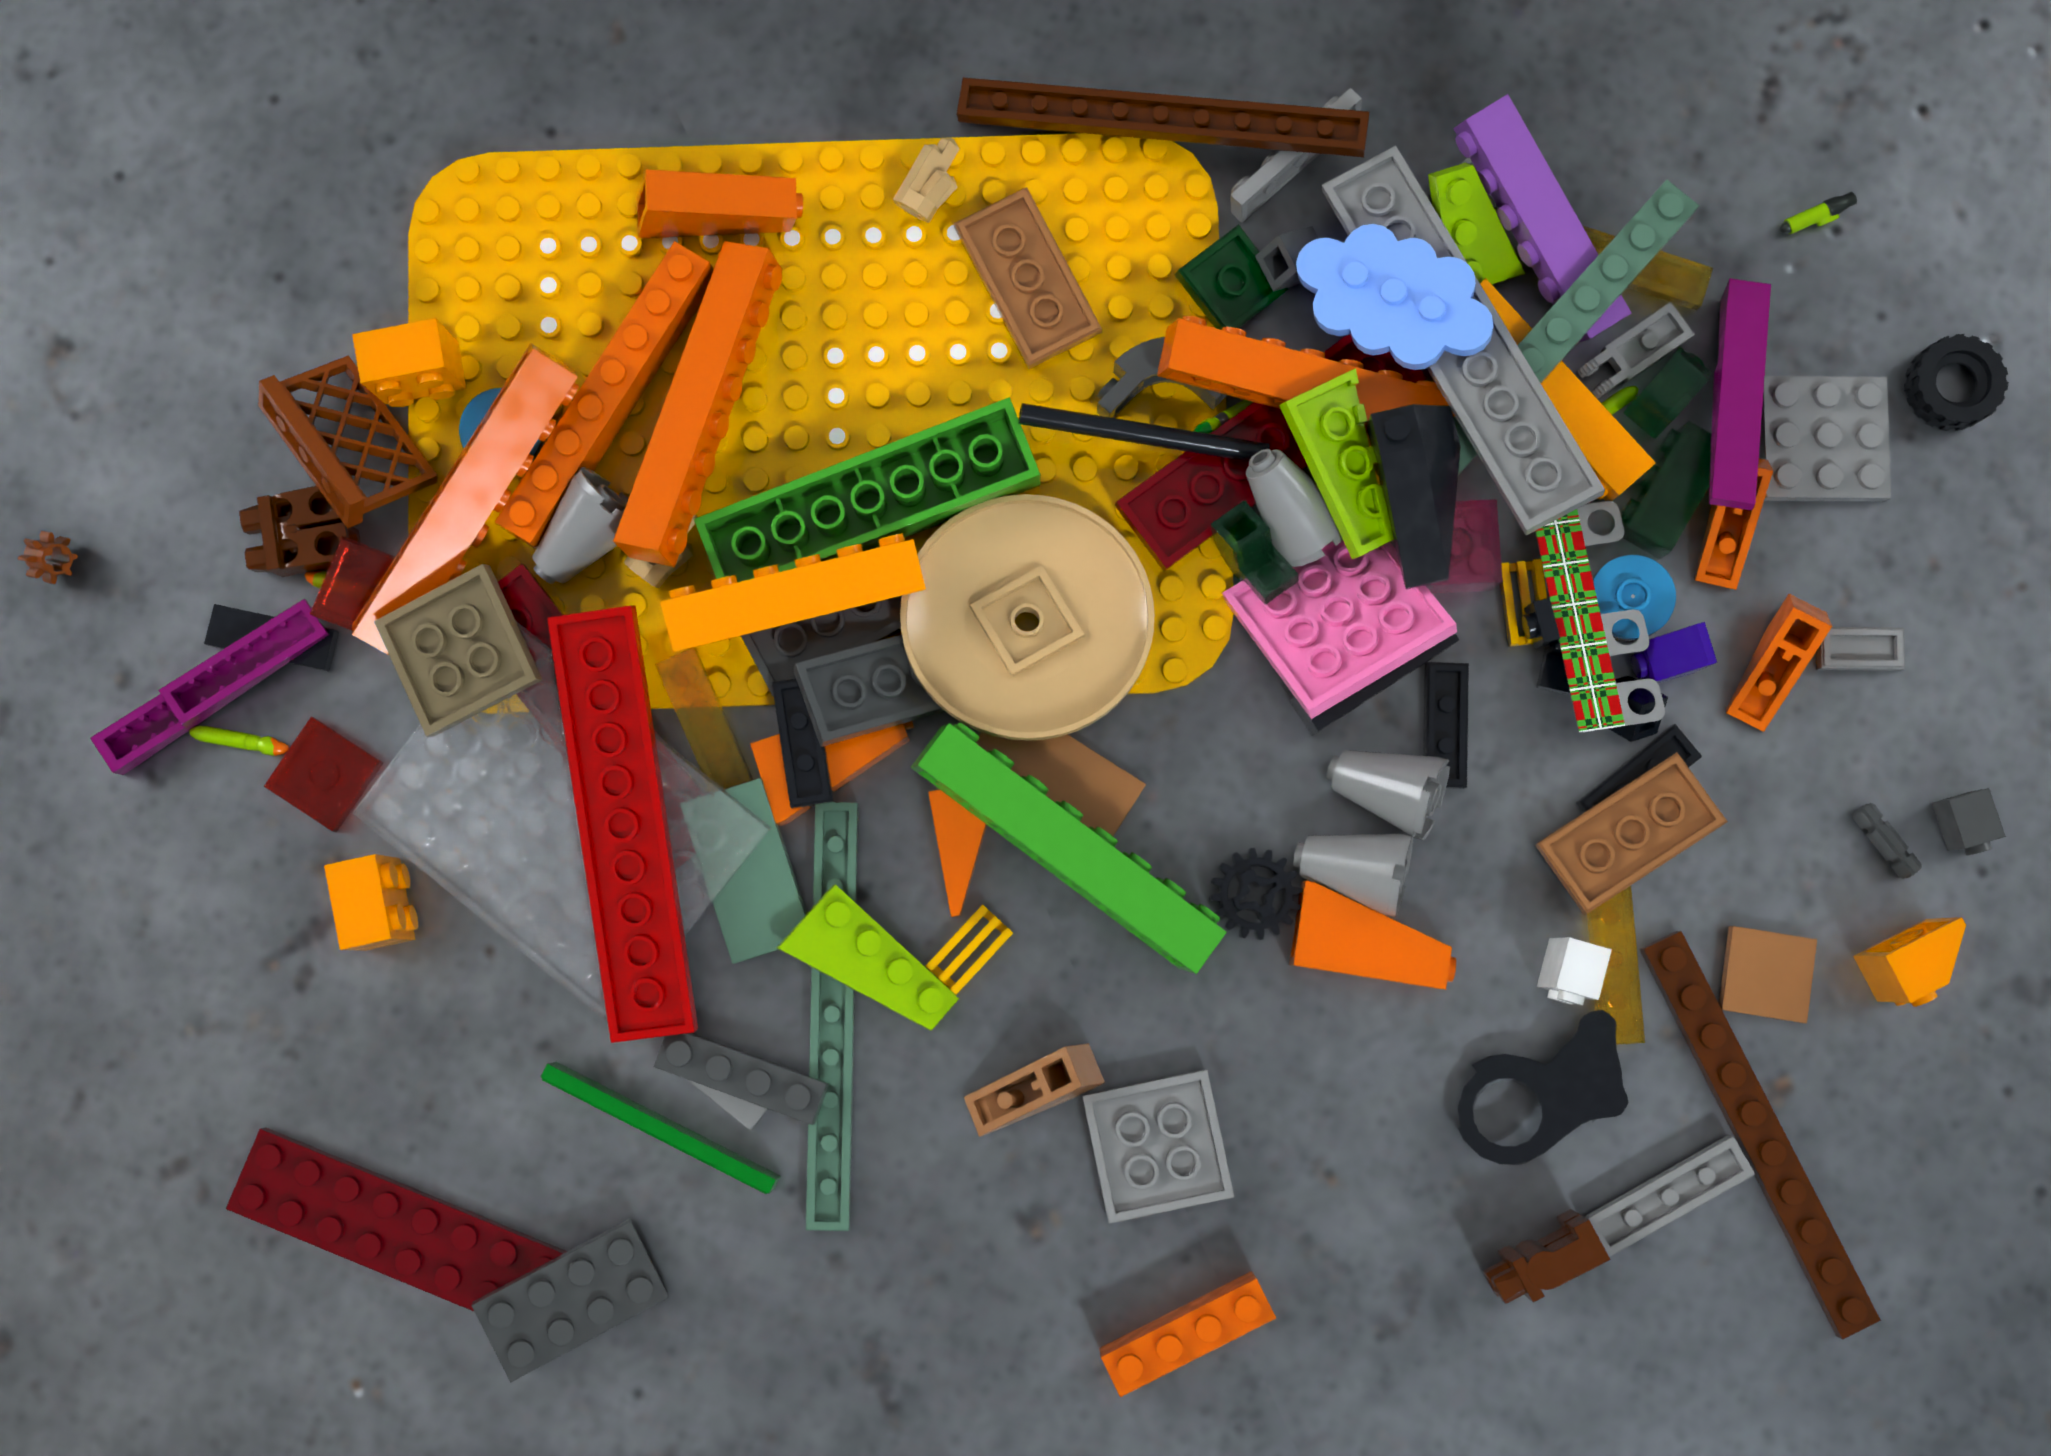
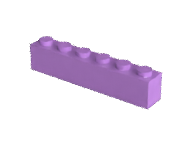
M1507 94L1454 127L1453 129L1457 135L1455 140L1460 152L1466 158L1470 157L1486 193L1491 194L1498 207L1497 216L1501 224L1508 231L1511 230L1519 244L1517 250L1520 258L1527 266L1532 267L1537 275L1540 293L1546 301L1554 305L1599 254ZM1622 295L1619 296L1579 342L1593 338L1631 314Z

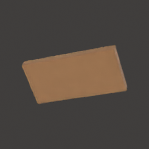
M1027 187L954 223V228L1028 369L1102 333V328Z
M981 732L980 738L976 742L986 751H992L995 748L1015 763L1011 770L1020 777H1027L1029 774L1043 783L1049 789L1046 796L1052 801L1061 803L1064 800L1084 815L1080 822L1088 828L1091 826L1096 829L1098 826L1112 836L1115 835L1146 786L1144 782L1068 734L1045 740L1025 741L995 737Z
M1676 752L1550 834L1535 846L1585 916L1728 821L1678 752Z

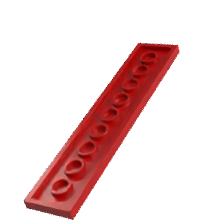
M636 605L548 617L611 1043L694 1033L698 1030Z

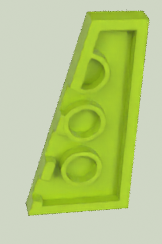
M1356 368L1279 405L1352 559L1358 558L1394 540L1382 485H1378L1373 464L1377 463L1374 447H1369L1364 423L1367 422L1364 404L1359 403L1356 384L1359 383Z
M836 884L831 886L776 947L778 950L834 978L847 987L873 999L927 1030H932L959 1000L951 990Z

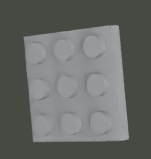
M1765 376L1760 433V458L1769 461L1773 474L1764 501L1885 502L1891 499L1887 377Z
M1207 1069L1082 1095L1109 1224L1234 1197Z

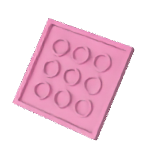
M1343 540L1337 546L1331 541L1322 548L1325 555L1314 562L1304 566L1287 567L1282 561L1277 560L1222 592L1224 600L1311 719L1457 633L1456 622L1426 585L1405 589L1396 548L1391 542L1352 559Z

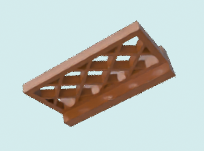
M349 355L280 382L275 375L259 381V408L347 529L362 523L363 514L437 483V473L387 406L360 383L358 367ZM346 372L353 382L351 390L327 384L330 377ZM302 388L317 392L314 404L295 400L291 392ZM323 395L347 400L344 412L321 407ZM353 402L371 406L375 411L373 420L350 414ZM316 417L339 422L336 435L318 431L314 426ZM346 424L370 430L366 443L342 437ZM375 432L393 436L398 442L396 450L373 445ZM338 447L362 453L359 465L340 461L336 456ZM368 455L391 460L389 473L365 468ZM398 462L415 466L421 473V475L412 479L394 474ZM365 478L384 483V489L377 494L366 497L359 487L360 479Z

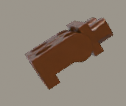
M317 486L283 492L274 496L257 497L258 505L239 511L240 523L244 533L249 535L262 533L263 545L246 548L244 552L246 567L251 571L272 572L281 577H287L321 569L342 566L347 568L364 566L359 530L354 527L347 529Z
M1570 1209L1557 1216L1562 1228L1537 1241L1529 1239L1521 1241L1516 1245L1515 1249L1508 1245L1498 1250L1503 1261L1483 1271L1494 1294L1497 1297L1500 1296L1505 1304L1522 1295L1535 1302L1545 1297L1541 1289H1554L1611 1260L1590 1220Z

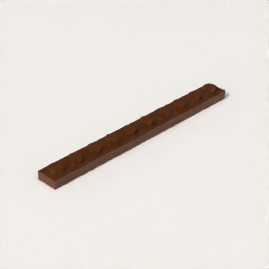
M963 77L956 115L958 121L962 123L1364 158L1370 112Z
M1682 931L1673 932L1639 949L1743 1154L1755 1173L1754 1176L1836 1336L1845 1339L1881 1321Z

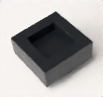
M1550 598L1534 601L1524 608L1525 615H1522L1521 618L1522 627L1528 640L1532 639L1534 648L1550 645L1560 639Z

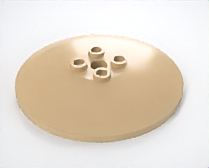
M1022 494L993 498L969 507L950 518L934 532L917 555L926 590L901 597L900 621L904 649L916 678L928 695L949 715L977 731L1011 740L1031 741L1061 737L1081 730L1108 714L1122 701L1138 680L1145 666L1154 633L1155 613L1150 583L1143 565L1127 540L1107 521L1092 511L1075 503L1044 495ZM1029 612L1038 618L1039 625L1032 631H1022L1016 626L1015 619L1019 614Z

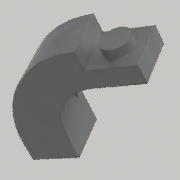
M1160 337L1140 343L1122 354L1114 362L1113 373L1120 380L1117 381L1115 378H1112L1097 395L1100 399L1097 413L1100 416L1115 418L1142 390L1151 385L1165 382L1187 387L1212 410L1227 395L1158 377L1157 372L1165 337Z

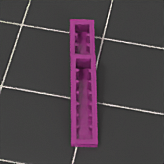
M1729 278L1720 300L1718 364L1713 377L1709 504L1753 510L1756 503L1771 284Z
M303 599L158 690L160 692L158 696L95 734L90 739L112 773L125 775L188 732L192 727H195L327 637L329 633L308 601Z

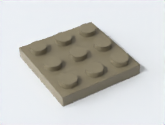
M481 564L374 621L426 737H434L543 680L490 565Z

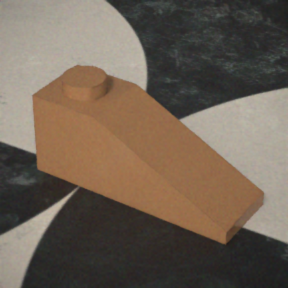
M1089 1043L1065 1046L965 1096L964 1099L980 1137L1071 1100L1104 1084L1105 1081Z

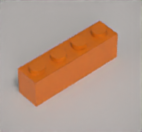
M1251 1271L1100 1347V1356L1119 1396L1122 1397L1276 1319V1316L1257 1278Z

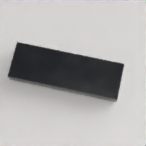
M214 604L204 644L225 649L274 617ZM325 628L329 633L327 637L289 663L329 672L339 632L334 629Z
M1426 662L1424 674L1423 756L1448 759L1447 766H1450V772L1446 788L1465 789L1467 788L1469 663Z
M790 679L772 682L790 807L795 809L834 802L826 746L820 747L797 680Z
M1676 724L1671 725L1577 801L1576 804L1583 812H1586L1676 752H1678L1688 768L1699 760L1702 755Z

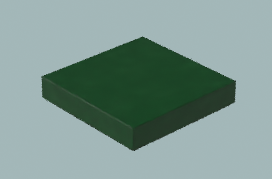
M1239 224L1174 274L1213 326L1220 330L1223 327L1240 328L1288 290V288L1273 292L1255 257L1260 251Z

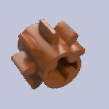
M41 531L39 535L40 540L26 538L23 540L27 546L24 554L18 556V560L25 561L29 567L26 576L37 579L42 575L44 582L56 584L57 575H72L70 567L73 560L78 558V555L71 553L67 547L70 543L69 538L59 536L54 540L52 532ZM51 555V559L45 560V556Z

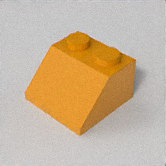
M1962 917L1925 919L1854 955L1853 957L1877 1002H1894L1896 1006L1911 1003L1913 1007H1917L1937 998L1936 990L1948 985L1950 982L1966 923Z

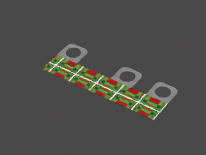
M1602 501L1586 504L1535 531L1549 597L1560 635L1559 643L1579 733L1661 720L1665 715L1663 698L1657 681L1653 679L1616 683L1610 656L1644 651L1649 646V637L1644 616L1638 610L1632 609L1600 614L1585 546L1620 541L1624 536V527L1619 507L1615 502ZM1596 510L1609 512L1615 521L1613 531L1603 536L1593 533L1588 526L1590 514ZM1629 619L1637 624L1640 634L1635 643L1623 645L1614 639L1612 628L1618 620ZM1644 688L1653 694L1655 707L1650 713L1640 715L1630 709L1628 696L1633 690Z

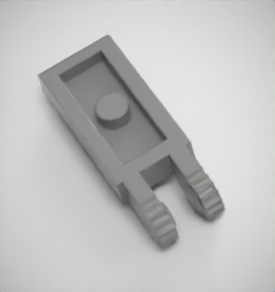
M1669 302L1606 345L1601 350L1602 353L1579 368L1577 373L1581 378L1589 377L1607 361L1610 363L1616 374L1609 379L1603 380L1592 391L1593 395L1599 399L1620 383L1624 382L1626 384L1690 340L1695 334L1674 305Z

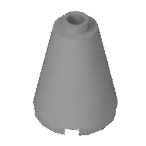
M1263 449L1251 457L1246 470V477L1274 555L1279 561H1282L1287 567L1304 566L1323 557L1325 554L1322 548L1331 541L1337 546L1343 540L1316 482L1281 450Z
M582 467L573 476L532 556L533 561L536 563L534 571L550 584H554L555 581L565 584L617 547L613 539L629 498L622 492L617 495L608 488L609 481L588 468Z
M1344 750L1340 757L1333 756L1328 767L1327 779L1332 781V790L1406 834L1411 835L1413 838L1423 841L1429 835L1435 820L1429 819L1428 816L1433 815L1436 807H1441L1447 787L1450 766H1447L1449 760L1442 757Z
M1405 833L1308 835L1305 843H1297L1293 867L1300 868V877L1308 881L1320 884L1387 917L1397 918L1405 892L1406 874L1409 872L1413 837Z

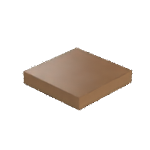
M1729 926L1719 997L1721 1009L1807 1024L1817 939Z

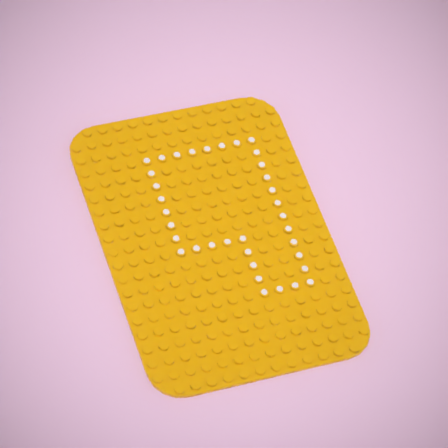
M1088 133L951 137L958 145L959 151L949 166L947 173L954 177L958 188L937 209L930 223H926L898 207L894 203L893 198L923 146L929 144L937 145L941 138L488 152L458 159L434 175L414 203L408 232V323L436 318L459 343L467 388L454 391L455 395L446 399H431L429 396L414 399L413 404L408 406V436L438 475L437 483L408 495V536L464 449L460 440L459 425L462 413L468 403L486 390L502 388L530 343L576 372L578 377L575 383L579 385L578 392L674 241L709 261L713 270L724 241L769 248L783 269L781 285L774 292L769 305L768 321L764 327H761L755 344V357L748 364L744 374L741 395L734 402L731 410L727 434L721 439L715 454L714 470L707 477L702 490L701 506L696 514L697 517L1009 397L1018 419L1022 403L1100 416L1097 413V406L1100 401L1097 395L1112 378H1115L1117 381L1120 380L1113 373L1114 362L1122 354L1140 343L1165 337L1167 327L1178 318L1182 319L1183 316L1202 318L1207 321L1206 326L1215 328L1174 275L1180 268L1219 239L1218 205L1211 177L1192 152L1168 140ZM646 169L796 178V193H802L803 214L801 218H797L790 232L638 238L637 196ZM1026 187L1102 328V333L1031 369H1028L954 228V223ZM700 305L594 470V472L610 482L608 488L617 495L622 492L628 498L630 496ZM1158 383L1145 388L1137 394L1115 418L1194 431L1202 421L1213 418L1226 410V397L1212 410L1187 387L1176 383ZM560 404L552 418L556 420V425L568 406L565 407ZM1021 425L1041 476L1040 486L1017 495L1031 494L1060 498L1092 511L1107 521L1127 540L1145 569L1154 602V633L1145 666L1128 694H1155L1187 686L1213 667L1230 640L1234 613L1224 600L1222 592L1234 586L1231 523L1166 571H1163L1114 506L1116 501L1186 451ZM408 465V479L421 475L415 466ZM517 475L514 476L507 487L511 491V495L524 475L521 478ZM494 510L485 522L489 526L486 536L477 548L471 545L462 558L467 561V564L461 575L481 564H487L491 566L497 582L521 563L524 564L564 615L636 605L651 709L775 705L774 697L741 636L677 652L672 650L660 601L670 599V590L694 585L696 593L713 589L711 580L716 579L696 524L687 534V542L692 545L694 556L673 572L660 589L652 586L627 567L624 561L628 556L618 546L565 584L557 581L554 584H550L534 571L536 563L533 561L532 556L536 549L509 534L495 523L501 511L499 513ZM944 523L908 536L904 540L914 539L918 554L926 541ZM1024 612L1016 617L1015 624L1022 631H1032L1039 625V620L1034 614ZM901 631L897 632L896 634L888 638L902 635ZM518 694L482 711L489 714L532 713Z

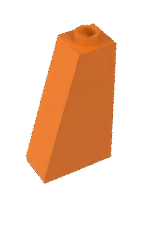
M646 169L637 196L638 238L790 232L797 218H801L803 214L802 193H796V178Z
M913 721L827 745L826 752L833 793L909 742L910 738L907 730L914 728ZM780 734L750 743L764 783L775 824L779 826L786 825L813 806L795 809L790 807Z
M1311 881L1301 882L1300 887L1303 892L1299 893L1298 904L1301 905V908L1296 911L1289 965L1446 990L1447 982H1453L1457 962L1456 957L1451 956V946L1320 884Z

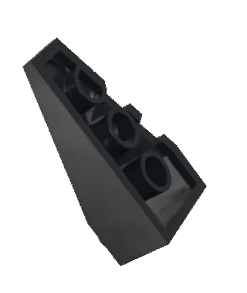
M1412 404L1370 414L1367 431L1370 444L1374 447L1377 461L1375 464L1385 496L1405 589L1447 581L1450 570L1461 449L1450 406Z

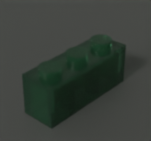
M1690 421L1677 431L1673 428L1670 429L1659 446L1658 450L1662 451L1663 455L1658 464H1654L1639 480L1638 485L1644 488L1637 500L1630 498L1620 513L1624 527L1623 539L1658 559L1672 551L1710 486L1711 433Z

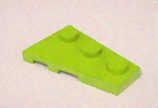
M1462 163L1428 174L1432 206L1466 262L1470 265L1479 283L1486 278L1491 284H1495L1525 274L1474 166L1469 163Z

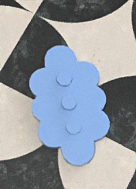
M1368 224L1353 230L1344 243L1331 238H1319L1307 243L1299 252L1296 261L1298 278L1306 289L1316 294L1313 301L1314 319L1319 328L1335 336L1351 334L1356 347L1365 354L1380 355L1390 352L1395 362L1402 367L1419 370L1426 369L1435 364L1444 351L1459 356L1475 355L1484 350L1491 341L1494 327L1492 314L1485 305L1473 299L1476 282L1475 274L1470 265L1460 258L1450 256L1437 258L1432 246L1423 239L1408 238L1397 241L1393 232L1386 227Z

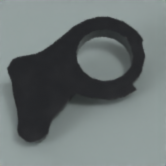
M1603 1010L1591 1011L1584 1015L1579 1022L1575 1036L1548 1064L1509 1054L1488 1056L1472 1064L1477 1073L1464 1086L1458 1104L1460 1122L1458 1130L1463 1140L1480 1157L1499 1165H1521L1547 1152L1580 1125L1590 1120L1594 1122L1597 1119L1621 1115L1629 1102L1623 1087L1622 1070L1617 1053V1024L1615 1019ZM1513 1081L1526 1086L1536 1095L1542 1107V1120L1538 1131L1529 1141L1518 1146H1500L1489 1142L1478 1131L1474 1122V1106L1478 1096L1488 1086L1497 1082Z

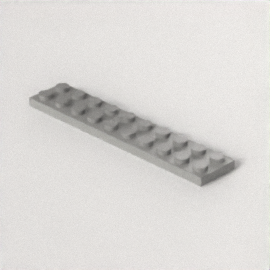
M1396 145L1322 185L1324 196L1348 236L1353 230L1362 225H1382L1393 232L1397 241L1408 238L1423 239L1432 246L1437 258L1450 256L1460 258L1466 262ZM1475 276L1476 287L1473 299L1485 305L1492 314L1494 327L1491 341L1484 350L1475 355L1459 356L1444 351L1437 362L1429 366L1427 370L1524 534L1528 535L1603 496L1605 488Z

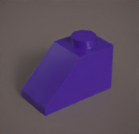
M1705 622L1649 639V646L1646 650L1634 652L1631 656V664L1638 679H1653L1657 683L1690 675L1718 663Z

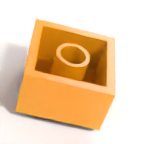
M436 318L352 334L360 383L383 403L389 404L391 407L409 406L414 403V399L427 396L431 399H446L454 396V391L467 389L459 343Z
M373 854L324 865L340 950L367 951L416 940L414 930L418 929V917L414 906L409 905L406 889L410 888V875L407 866L404 863L401 864L400 858Z

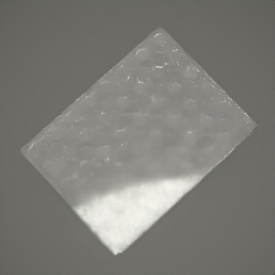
M516 621L543 680L434 737H426L420 724L352 814L608 1022L552 649ZM655 734L683 929L686 936L771 827Z

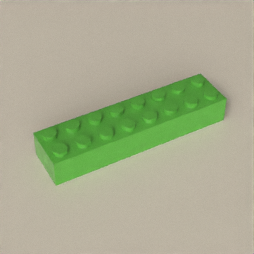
M1009 397L695 518L694 522L716 579L736 575L737 581L741 582L753 579V570L778 564L779 572L796 568L794 560L820 554L822 562L838 558L836 550L861 544L863 551L879 546L878 539L903 533L904 538L945 523L958 513L993 498L1017 495L1040 486L1041 474L1021 424H1018V417Z
M959 722L953 726L948 723L939 728L910 768L1177 968L1194 974L1199 972L1227 933L1217 925L1221 919L1217 914L1202 904L1198 906L1192 902L1189 904L1183 899L1186 892L1168 878L1163 880L1149 874L1152 866L1133 852L1129 855L1126 852L1121 853L1115 848V845L1118 843L1117 839L1098 826L1096 829L1091 826L1088 828L1080 822L1084 815L1063 800L1060 803L1048 798L1046 794L1049 789L1039 780L1029 774L1027 777H1020L1012 771L1011 768L1015 763L995 748L992 751H986L976 742L980 737L966 725Z

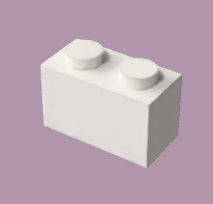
M1570 937L1549 938L1537 987L1549 990L1547 998L1570 1005L1577 1004L1583 1006L1585 999L1599 1000L1612 949Z

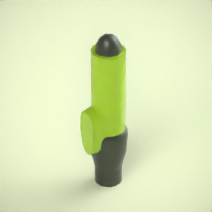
M1849 192L1842 196L1827 199L1819 205L1785 219L1780 226V231L1791 235L1814 224L1817 227L1840 218L1839 214L1848 207L1857 204V198L1853 192Z

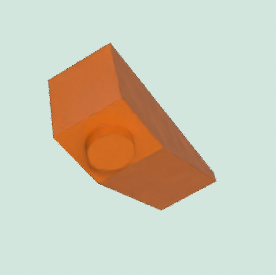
M1759 458L1756 503L1753 510L1711 504L1694 577L1695 581L1734 590L1737 589L1773 474V469L1768 460Z
M1791 594L1787 595L1766 628L1726 708L1727 714L1763 732L1765 731L1832 628L1827 612Z
M940 789L929 791L951 917L961 916L987 825Z

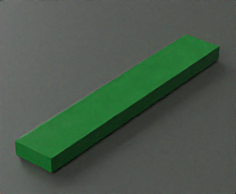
M558 1062L548 1063L540 1076L542 1081L764 1194L771 1193L781 1177L763 1166Z

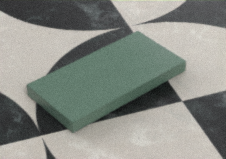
M762 777L681 803L732 964L778 950L776 947L803 919L807 912L779 825L775 824Z

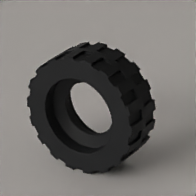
M1956 334L1950 338L1949 336L1941 338L1921 351L1912 360L1911 363L1913 364L1907 369L1905 375L1907 381L1904 384V392L1907 391L1908 398L1906 400L1909 406L1913 407L1914 414L1918 418L1925 420V424L1931 427H1939L1940 430L1949 431L1950 429H1955V431L1963 430L1992 415L1997 410L1996 407L2004 401V393L2008 390L2009 382L2006 380L2008 371L2007 367H2004L2002 363L2003 358L1992 349L1993 346L1988 342L1984 343L1979 340V337L1973 335L1966 337L1964 334ZM1957 363L1964 365L1973 373L1976 387L1973 395L1967 401L1951 402L1939 393L1936 378L1943 366Z

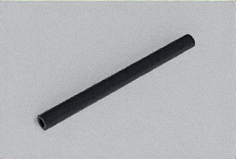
M1025 403L1021 404L1018 424L1248 462L1257 452L1263 449H1270L1269 443Z

